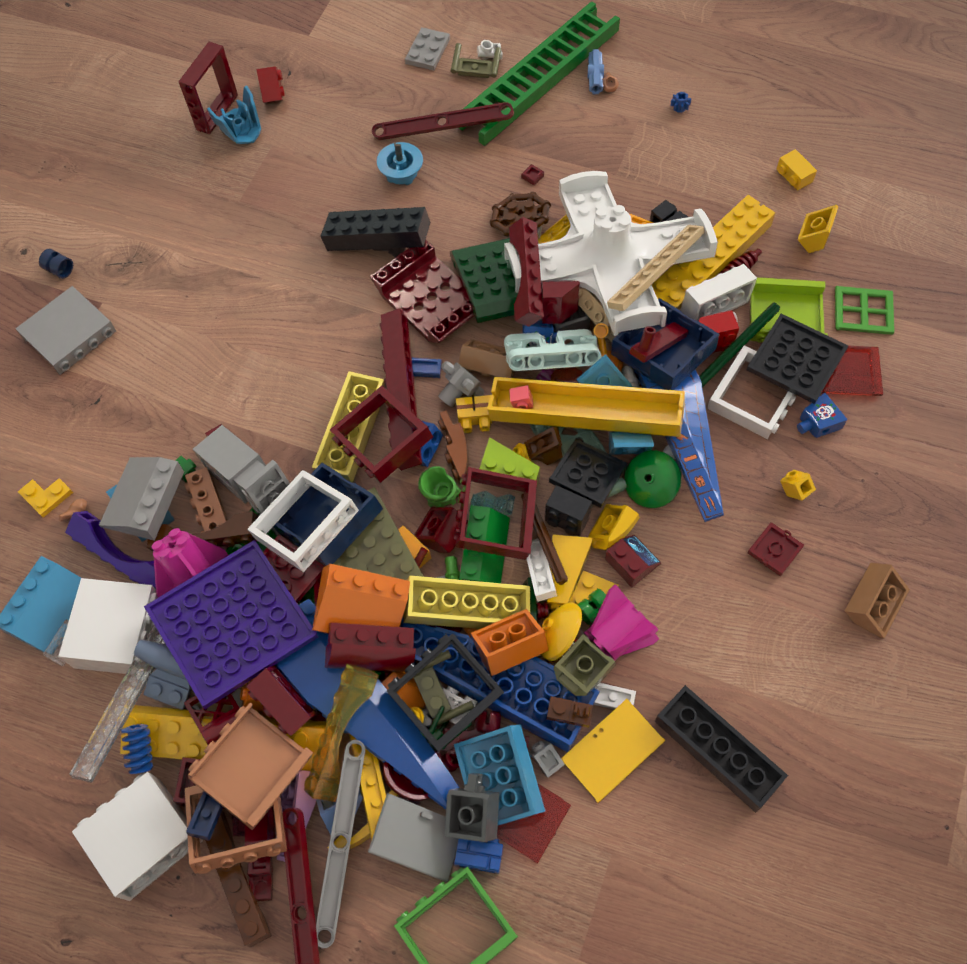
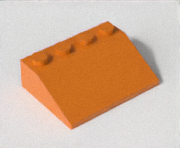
M329 564L323 567L312 630L329 633V623L400 627L408 600L410 581Z

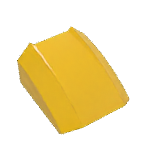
M606 504L588 535L589 538H592L593 548L607 550L632 530L640 518L639 514L628 505Z

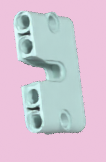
M588 329L558 331L556 336L557 343L553 344L546 343L545 339L538 332L511 334L504 339L506 362L514 371L592 366L602 356L597 347V337L593 336ZM566 339L572 340L570 343L564 344ZM529 342H535L533 346H527Z

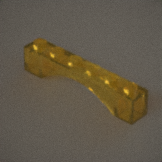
M347 664L342 672L339 689L334 695V703L331 712L327 716L324 733L320 736L319 747L312 759V768L304 784V791L313 799L336 802L341 778L338 762L341 738L347 723L355 711L373 694L379 675L370 669Z

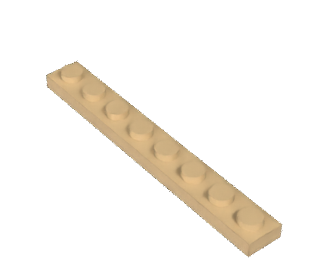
M687 225L607 301L608 308L625 311L705 233L704 226Z

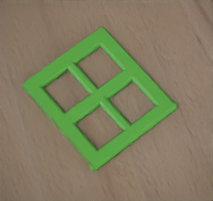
M836 286L835 329L893 335V291ZM843 294L860 296V307L843 306ZM868 296L885 298V309L868 308ZM843 311L860 312V324L843 323ZM868 313L885 314L886 326L868 325Z

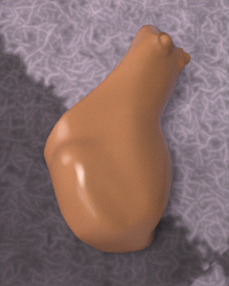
M606 72L602 79L603 89L606 92H614L618 88L619 82L617 77Z
M76 499L70 505L68 511L59 515V521L71 519L73 512L85 511L87 501Z

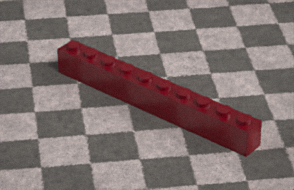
M398 308L381 315V342L384 349L382 350V355L385 361L383 369L386 374L384 383L387 390L417 417L408 318ZM388 407L386 409L389 416L388 429L391 434L389 443L392 450H394L415 430ZM421 448L398 468L402 471L421 465Z

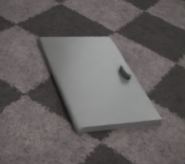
M387 793L368 853L447 882L459 838L445 837V816Z

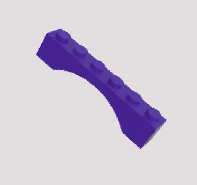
M88 511L73 512L65 531L66 534L72 537V540L81 543L88 551L100 556L101 560L109 562L117 571L125 573L129 576L130 580L139 584L152 585L156 589L154 560L143 561L124 554L109 539L104 528L99 526L100 519Z

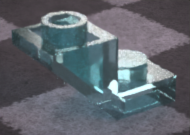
M487 491L473 494L471 505L490 507L507 516L512 514L515 496L507 494L496 497Z

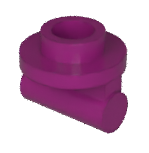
M542 369L536 379L556 381L558 379L556 376L557 372L553 369Z

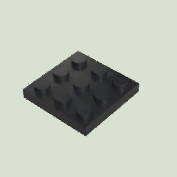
M576 438L550 476L549 483L592 501L593 505L601 508L624 472L627 463Z

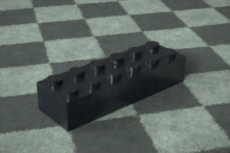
M425 207L329 212L320 237L327 251L424 247L431 222Z
M686 685L656 717L655 723L755 813L762 808L789 776Z

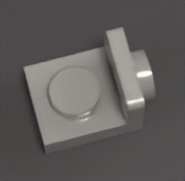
M547 741L535 743L529 752L530 757L536 761L546 777H550L565 765L552 744Z

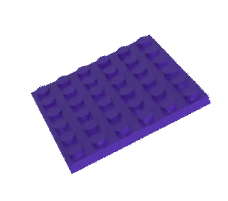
M255 540L144 606L204 709H207L257 677L265 668L276 665L318 638L316 631L312 630V625Z

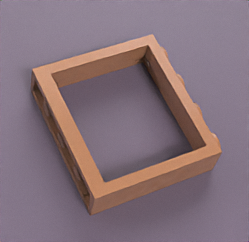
M197 785L185 788L187 828L203 793V790ZM280 797L273 804L276 839L201 857L200 838L188 836L189 865L194 873L205 874L212 869L220 867L230 868L237 863L254 862L258 858L265 856L274 857L281 852L287 851Z

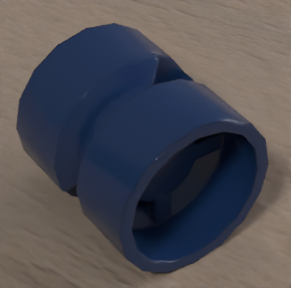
M53 249L44 250L39 257V266L61 279L68 277L73 270L72 259Z

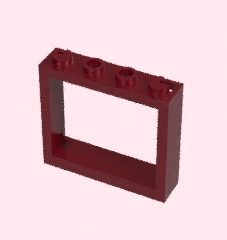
M210 41L178 81L196 130L209 135L216 127V124L211 119L208 110L204 113L195 86L211 65L221 91L210 105V109L216 116H222L220 110L222 108L226 113L238 96L223 46Z
M382 385L330 429L334 436L332 440L337 446L340 447L342 445L344 447L342 450L349 458L353 456L355 458L353 460L359 468L364 467L366 469L365 473L370 478L375 477L380 483L433 438L428 426ZM385 403L415 431L374 466L345 436Z
M468 467L460 480L463 490L460 491L458 496V503H461V506L456 513L458 528H455L453 539L456 540L455 547L526 560L531 554L537 480ZM471 482L524 492L519 547L464 537Z

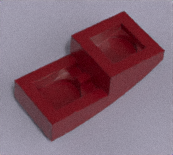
M265 856L258 858L254 862H248L247 875L249 876V885L256 901H272V857Z

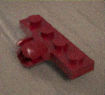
M484 710L476 717L474 730H465L452 740L444 750H455L454 744L500 729L501 714L497 711H492L490 713V722L487 723V710ZM444 728V734L451 728ZM524 736L527 749H529L530 736Z

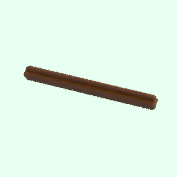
M535 502L534 530L556 583L563 585L568 581V577Z

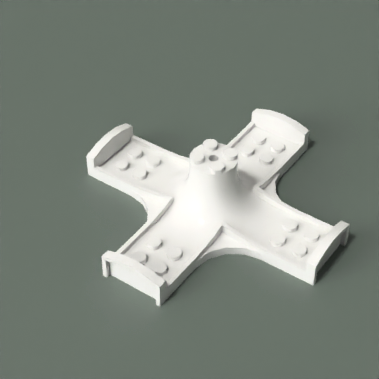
M581 172L559 180V196L569 219L570 229L567 235L559 240L538 244L541 287L542 282L579 281V287L595 294L601 302L614 336H617L618 332L647 326L661 325V327H665L667 311L665 307L660 306L652 285L625 311L608 308L607 301L687 225L704 226L705 233L673 264L715 257L718 242L706 213L702 209H695L693 217L659 223L637 224L631 222V216L625 211L624 206L616 204L607 183L608 175L606 172ZM510 242L504 243V258L510 262L515 277V291L518 293L521 282L520 257L518 251Z

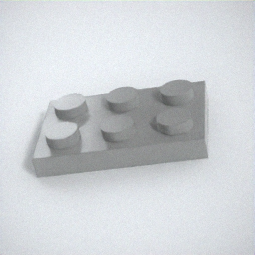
M421 27L405 58V64L434 71L450 40V34Z

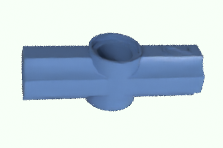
M593 49L592 52H589L588 57L589 91L593 94H599L603 91L604 64L602 52L599 49Z

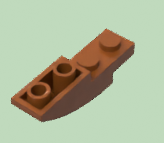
M447 410L439 412L440 420H438L441 431L445 430L447 453L444 455L447 463L453 466L451 471L454 479H458L460 482L462 474H465L468 469L466 439L461 423L453 425Z

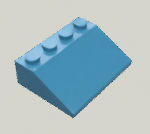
M41 556L0 613V630L53 656L64 639L81 577Z
M510 725L454 744L464 785L468 782V774L479 773L482 774V786H485V791L499 792L498 825L545 812L521 725Z

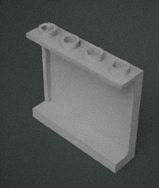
M73 286L15 328L20 336L55 368L59 375L67 371L77 361L81 360L86 354L116 332L111 321Z

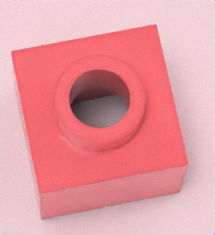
M528 385L509 389L510 402L513 408H533V395Z

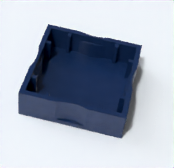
M658 298L660 306L665 307L667 311L665 327L675 322L689 331L687 337L643 363L629 354L632 346L641 341L645 327L623 331L613 338L611 355L664 389L674 390L716 350L719 333L699 321L687 317L679 309ZM661 325L650 326L655 328L656 332L664 328Z
M321 463L311 475L352 499L359 510L316 558L317 561L327 566L333 564L383 508L375 495L356 483L346 480L340 473ZM310 486L273 527L283 537L297 547H300L339 503Z

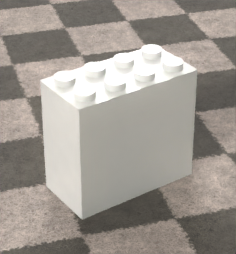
M81 578L58 657L74 669L145 676V672L149 669L150 665L134 656V650L140 640L155 642L154 637L157 628L144 606L157 599L156 589L152 585Z
M149 772L138 775L130 786L119 790L115 794V798L108 803L100 805L96 809V813L89 818L81 820L77 824V828L72 831L113 895L131 901L189 853L186 815L179 805L173 802L174 798L162 781Z

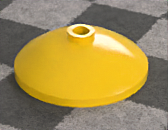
M569 602L559 606L544 620L542 629L545 631L549 651L541 654L543 658L549 661L560 658L574 642L582 620L581 608L575 603Z

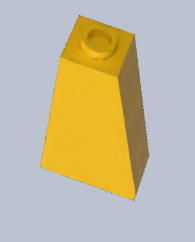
M565 535L552 536V542L568 577V581L560 585L556 583L552 573L557 596L547 599L548 609H551V611H554L563 604L569 603L590 553L592 538Z

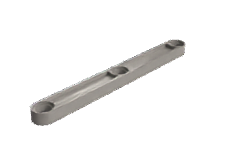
M359 740L350 741L345 748L316 922L318 947L321 948L330 947L335 940L365 756V746ZM352 744H359L361 746L362 752L359 756L354 757L350 755L349 747ZM338 835L344 836L347 840L343 848H338L334 845V838ZM328 930L331 933V939L328 942H321L318 938L320 931Z

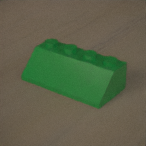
M471 505L466 538L507 545L510 517L490 507ZM464 549L459 579L501 583L505 556Z

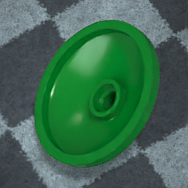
M657 450L642 452L631 460L626 469L624 477L627 485L626 491L629 497L642 507H663L673 501L679 493L682 483L680 467L670 455ZM651 475L652 479L648 482L646 477Z

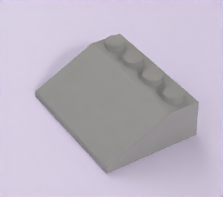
M130 457L99 526L155 540L184 474L178 461L162 457Z

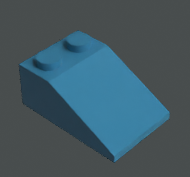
M609 431L610 455L640 454L650 451L654 447L651 434Z

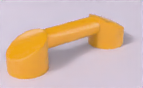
M599 323L594 327L593 334L598 338L599 351L603 357L605 354L607 355L605 337L608 335L609 329L606 324Z

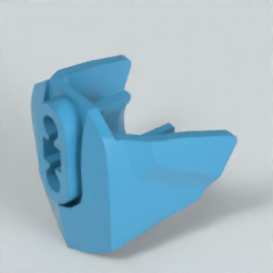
M247 85L243 90V102L238 99L236 100L238 108L232 109L227 113L222 108L220 109L222 112L220 117L216 116L210 107L207 108L214 124L219 126L220 130L235 143H254L258 138L261 125L253 94Z

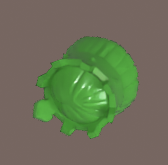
M440 466L430 467L428 470H425L420 475L418 481V489L427 499L430 507H444L450 503L454 505L456 503V496L458 497L460 491H462L456 485L454 479L447 475L445 469Z

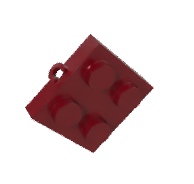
M770 522L747 553L781 577L802 550L804 544L792 537L790 531H783Z

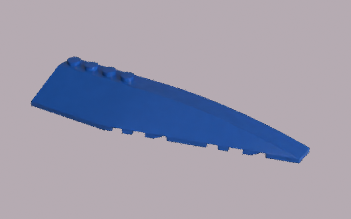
M307 599L298 606L313 627L316 606L310 599ZM316 631L318 638L275 665L307 705L311 708L315 707L322 712L323 717L327 720L331 719L339 725V729L344 733H349L356 740L361 741L365 749L382 762L389 763L394 767V771L399 775L403 774L412 781L411 784L417 788H422L428 793V797L446 809L449 790L460 788L422 733L390 697L385 686L371 670L325 668L328 633Z

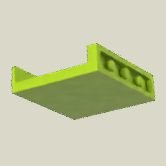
M757 277L750 297V325L772 303H777L780 306V310L750 341L763 342L781 313L828 336V333L824 332L823 292L825 290V281Z

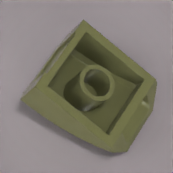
M582 634L554 666L556 679L575 696H586L616 666V662L611 657L605 655Z

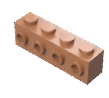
M205 467L185 475L187 480L184 483L188 494H192L193 498L190 499L191 505L194 510L197 509L198 514L195 515L197 522L204 529L201 533L210 531L228 521L208 468Z

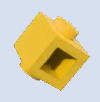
M790 471L780 480L786 496L801 501L816 490L810 474L801 471Z

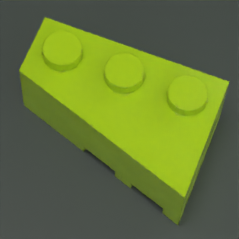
M489 437L479 469L537 480L538 484L540 478V467Z

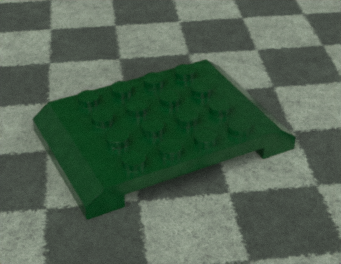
M510 238L450 251L451 260L459 272L471 301L477 323L515 315L514 304L518 293L515 291V277L509 260L504 258V243H509Z

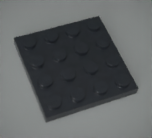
M781 313L746 370L815 404L845 354L848 345Z

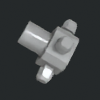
M445 361L441 365L442 370L446 373L445 377L450 382L438 397L447 405L453 407L456 403L455 398H460L463 394H466L468 397L472 394L474 396L484 395V390L479 386L481 382L456 362L453 365L449 361Z

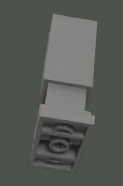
M223 425L193 448V451L203 465L208 468L211 475L243 503L249 502L258 516L290 484L274 460L265 465L258 453ZM274 527L271 528V530L273 531V533H274L276 536H278V535L281 536V534H279V533L274 529Z

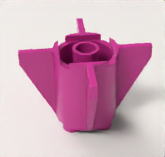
M179 528L171 530L169 535L162 540L154 542L152 545L157 598L227 557V552L223 548L188 532L181 531Z
M616 584L608 590L592 626L584 632L598 649L614 661L622 655L653 645L659 640L655 634L658 628L647 620L640 611L638 612Z

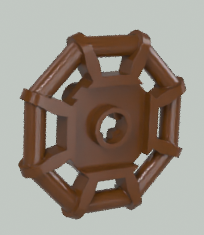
M536 192L526 194L511 193L506 199L492 206L493 213L490 225L504 233L506 237H509V227L522 217L536 222L537 228L549 222L548 215L551 203L539 197Z

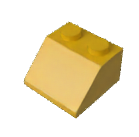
M837 205L806 214L798 241L808 253L824 249L838 210Z

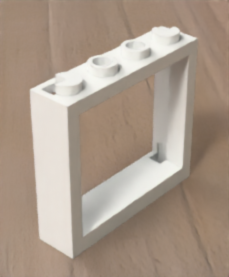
M744 345L710 398L707 409L768 439L771 433L775 434L780 426L778 424L779 419L784 420L788 412L786 408L788 405L792 406L796 396L788 391L769 423L721 400L745 361L750 363L757 352Z
M302 470L247 530L258 542L302 572H305L359 510L352 499ZM312 486L339 504L293 553L266 534L303 493Z

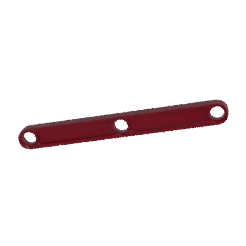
M504 102L377 123L372 127V134L377 140H386L504 121L513 117L514 110L510 103ZM508 107L511 109L509 114H502L504 108ZM440 118L446 119L444 125L438 124ZM382 128L384 130L383 134L377 136L376 130Z
M288 808L283 811L282 815L287 848L284 856L295 964H320L304 814L299 808ZM291 812H294L297 817L293 825L288 820ZM301 906L307 912L304 920L298 915V910Z

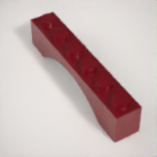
M522 217L509 227L510 243L518 251L521 261V282L514 304L515 322L530 327L542 319L544 313L537 223Z

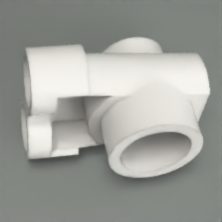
M483 40L481 45L477 46L478 57L483 60L494 58L495 48H501V44Z

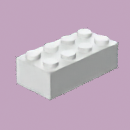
M744 264L733 267L723 274L720 273L712 279L703 281L701 284L689 287L685 292L680 311L687 317L698 321L700 317L736 309L749 302L757 277Z

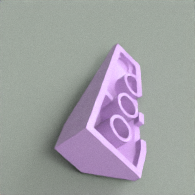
M301 770L280 795L282 813L288 808L301 809L304 814L305 829L319 796L322 783L321 772ZM291 812L288 820L293 825L297 817L294 812ZM284 852L277 855V860L285 862Z

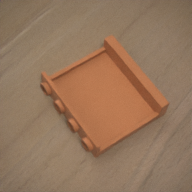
M249 703L247 707L242 706L235 714L236 720L231 725L227 723L219 733L221 737L217 742L212 741L206 747L204 757L201 760L196 759L188 769L190 771L188 779L253 830L309 761L313 752L307 747L303 749L255 711L252 708L253 704Z

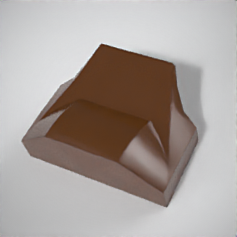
M553 426L524 442L529 459L539 460L549 465L563 458L562 442L558 427Z

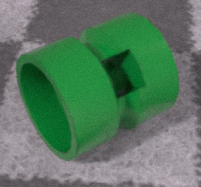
M598 588L588 595V600L583 599L577 604L581 608L582 620L590 627L606 597V594Z

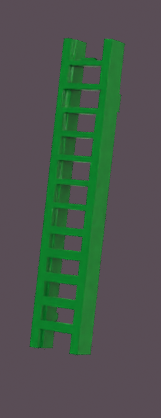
M591 1L463 109L492 105L496 102H508L513 107L514 115L511 119L483 124L485 127L478 133L479 143L484 146L487 145L587 59L589 52H592L593 49H598L619 31L620 18L615 15L607 23L597 17L596 3ZM591 23L594 26L598 27L599 30L595 31L587 25ZM582 32L590 38L586 40L577 33ZM571 40L578 44L579 47L575 48L567 42ZM560 48L569 55L565 57L557 52V50ZM550 57L559 64L555 66L546 59ZM538 66H541L542 68L547 70L548 73L545 75L542 72L538 71L536 68ZM530 75L537 79L538 82L534 84L525 77ZM519 83L528 90L524 92L516 87V85ZM508 92L517 99L513 101L505 96V94ZM506 107L504 111L502 110V114H509L511 109ZM460 127L459 129L463 131L466 127Z

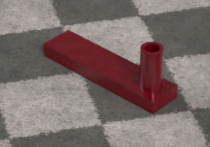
M675 322L657 332L655 328L647 326L644 329L641 341L631 347L629 354L645 363L687 337L689 331Z

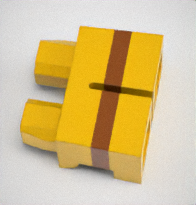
M490 395L474 397L475 411H473L472 397L455 398L458 423H461L464 433H471L472 425H479L482 432L490 431L492 421L487 410Z

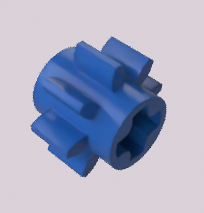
M678 92L676 95L673 94L670 106H674V111L682 113L685 110H689L691 98H688V94L685 92Z

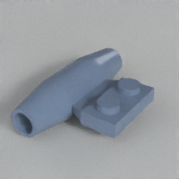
M140 640L135 647L134 656L156 668L149 676L143 695L183 710L186 707L184 702L188 700L192 688L167 645Z

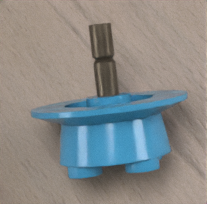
M406 142L392 143L384 147L377 156L379 171L386 176L388 182L410 185L423 164L421 151L416 146Z

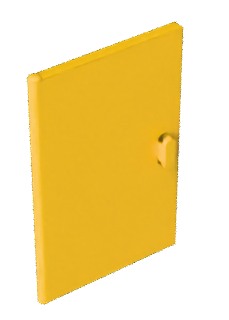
M626 699L561 759L596 799V802L599 803L664 743L665 739L659 735L631 702Z

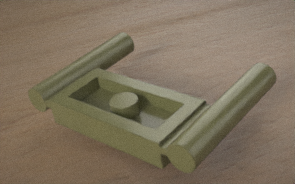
M456 43L451 73L455 74L458 72V75L489 78V76L497 77L502 50L500 47L495 48L493 61L459 58L462 45Z
M449 650L442 652L414 677L433 721L440 707H445L437 726L475 707L471 700L454 709L451 708L433 668L434 665L452 657Z

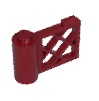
M232 693L216 702L218 706L215 712L207 711L203 707L201 710L192 709L191 706L199 702L197 696L184 702L207 745L212 741L216 743L221 737L219 733L227 723L231 725L236 720L235 714L240 708L231 695ZM224 704L234 707L226 713L221 712ZM204 716L213 717L210 723L205 726L201 725Z

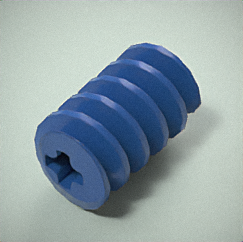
M136 724L121 729V733H128V736L123 737L122 741L129 742L128 745L123 746V750L130 751V753L123 755L124 759H130L129 762L124 764V767L131 768L128 771L130 774L144 773L153 768V763L150 762L153 759L152 754H150L152 747L149 745L151 738L148 736L150 729L147 728V724Z

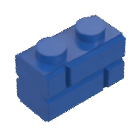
M458 839L454 865L455 867L466 868L468 866L472 870L499 874L503 844H499V839L488 842Z

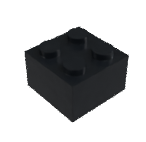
M556 485L546 503L545 521L552 527L558 526L568 534L580 537L590 519L592 501Z

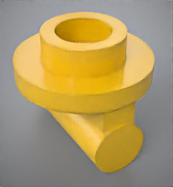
M518 443L512 451L531 461L525 444Z

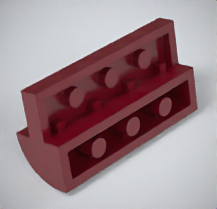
M329 623L325 668L404 672L415 660L416 648H413L414 628Z

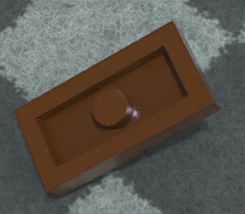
M551 696L547 720L589 728L593 705Z

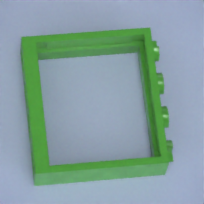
M468 866L465 869L461 867L451 875L453 879L446 884L444 881L433 889L435 892L428 899L426 896L422 897L415 903L416 908L410 913L405 911L396 919L398 923L394 927L419 964H429L406 928L468 879L506 933L470 964H487L518 938Z

